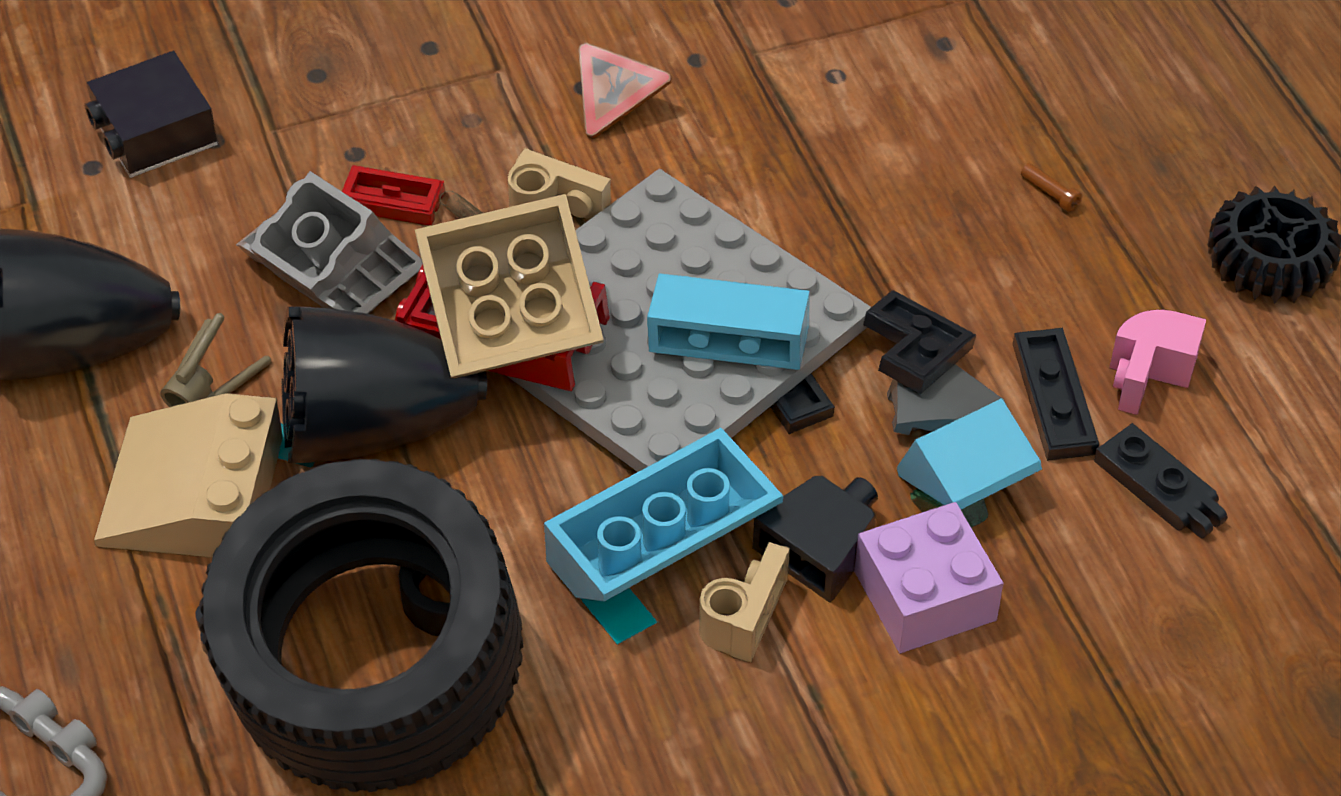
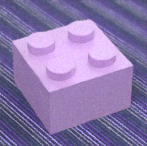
M956 502L858 533L854 572L899 654L997 621L1004 583Z

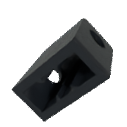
M813 476L784 495L782 503L754 518L752 549L763 556L769 542L790 548L788 574L831 603L854 572L858 533L875 528L876 515L870 507L878 500L877 491L870 482L861 477H856L844 489H841L824 476Z

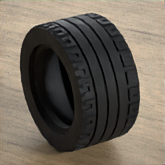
M356 459L320 465L314 469L289 477L252 502L246 508L247 510L241 516H238L229 530L225 532L220 546L212 554V562L208 564L206 570L207 580L203 583L201 589L203 598L200 600V610L203 616L200 619V628L203 632L202 640L208 652L207 656L216 677L247 732L250 733L256 745L261 747L265 755L270 759H276L279 766L284 770L291 769L294 776L301 779L305 777L310 778L311 782L318 786L324 784L329 786L330 789L336 790L348 788L352 792L360 790L375 792L383 788L391 790L404 785L409 786L415 784L420 779H428L442 770H447L456 760L467 756L468 752L483 741V736L493 730L497 719L503 716L505 704L511 700L514 694L513 686L518 683V667L522 664L523 656L521 649L524 647L518 604L502 551L497 543L494 531L490 529L488 520L484 515L479 514L474 502L467 500L462 491L452 489L448 481L437 478L434 473L420 471L417 467L410 464L404 465L395 461L385 462L377 459ZM383 564L407 567L431 577L451 595L446 622L433 646L412 667L385 682L356 689H334L309 683L295 676L282 666L283 640L296 610L316 588L343 572L369 565Z

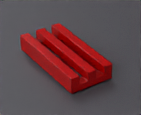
M352 165L342 192L371 210L376 217L432 226L435 220L434 212H438L440 207L439 199H443L444 194L442 193L445 192L443 180Z

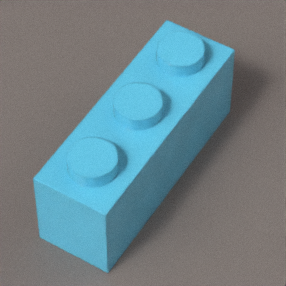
M659 273L647 315L649 352L800 370L809 329L810 291Z

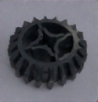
M1275 185L1270 192H1263L1257 186L1254 187L1249 195L1238 191L1233 200L1224 201L1223 206L1219 209V212H1216L1215 218L1212 219L1207 242L1209 247L1208 253L1211 254L1212 268L1220 270L1221 281H1235L1236 293L1245 289L1251 291L1254 301L1260 295L1269 296L1274 304L1283 296L1292 303H1295L1301 294L1312 298L1318 288L1325 289L1334 271L1338 268L1341 256H1339L1341 252V235L1337 229L1338 221L1329 218L1328 207L1315 208L1313 196L1306 199L1296 197L1295 189L1289 194L1280 193Z

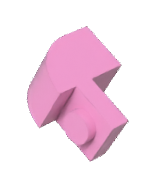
M1151 310L1134 315L1123 323L1116 335L1109 367L1117 370L1113 387L1122 390L1118 410L1138 415L1149 378L1185 388L1189 387L1206 319L1169 310Z

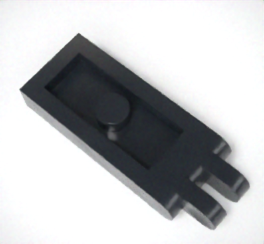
M1133 423L1097 448L1094 462L1176 530H1183L1187 527L1198 537L1204 538L1213 531V526L1219 527L1227 521L1226 511L1218 504L1219 497L1217 492Z

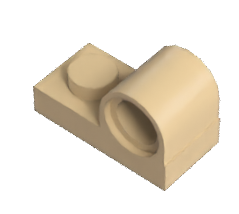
M525 148L508 174L509 207L566 194L571 214L590 220L611 204V179Z
M769 542L761 561L752 560L744 582L736 579L721 578L713 580L704 587L700 596L699 632L701 639L707 646L751 663L787 582L790 548Z

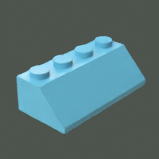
M719 428L544 522L546 562L575 597L606 601L782 503L783 494L722 428Z

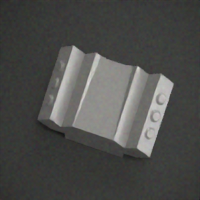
M311 171L304 179L297 181L290 187L286 195V202L278 212L265 220L259 227L236 244L254 261L265 265L280 279L320 306L366 314L373 311L384 299L390 297L397 288L408 282L422 266L421 258L396 238L371 210Z

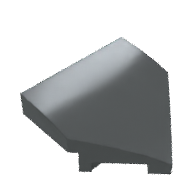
M956 364L922 394L894 379L887 392V398L893 402L895 411L892 421L893 431L906 435L910 434L911 429L914 431L923 429L933 432L1001 399L999 395Z

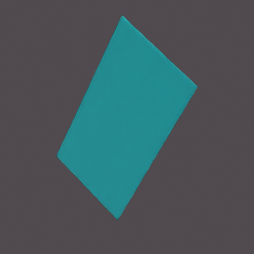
M630 588L606 601L580 598L617 645L658 623Z

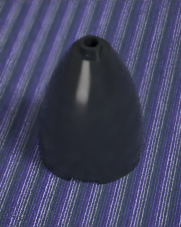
M0 228V381L61 375L105 363L148 344L167 332L171 321L179 320V292L171 291L169 281L146 266L117 252L89 242L50 233Z
M287 307L283 328V347H288V352L284 353L281 398L284 448L291 447L290 452H288V463L338 461L397 449L422 440L453 425L476 410L478 400L486 399V371L451 379L442 340L426 331L395 320L366 313L333 308Z

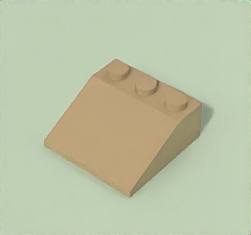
M566 194L415 229L418 248L451 379L604 342Z
M225 393L130 417L95 535V546L213 557L212 554L220 546L223 535L229 530L236 518L241 516L247 510L246 508L258 497L270 490L283 438L277 398Z

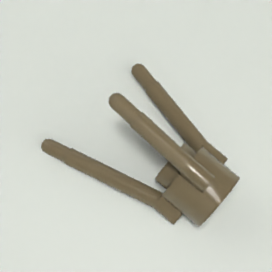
M217 313L213 319H206L177 371L161 390V398L169 407L225 393L230 394L270 365L271 357H262L212 392L211 384L213 383V378L207 370L198 364L224 321V315Z

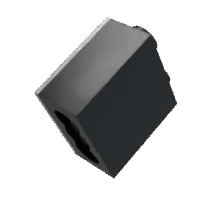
M174 50L86 82L90 96V102L84 104L87 117L94 130L101 129L104 144L110 157L113 160L117 158L120 160L130 178L218 145L212 108Z

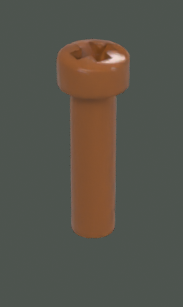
M1027 163L1022 168L1021 176L1058 200L1060 208L1068 213L1078 208L1082 201V193L1073 187L1066 188L1031 163Z

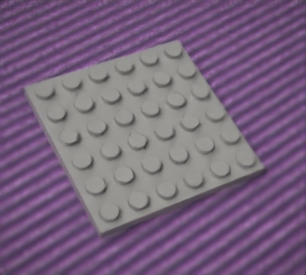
M659 168L575 230L589 285L591 286L593 282L605 284L610 319L606 325L600 324L604 339L603 343L592 345L589 354L579 353L575 349L571 357L575 380L572 392L510 376L507 377L639 472L719 428H722L730 438L735 436L778 401L780 397L784 396L867 328L863 325L865 314L871 306ZM658 274L810 291L809 329L800 370L649 352L647 315Z

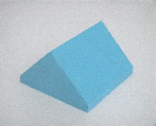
M1002 398L916 439L897 466L899 477L943 505L956 502L960 510L1042 470L1041 460Z

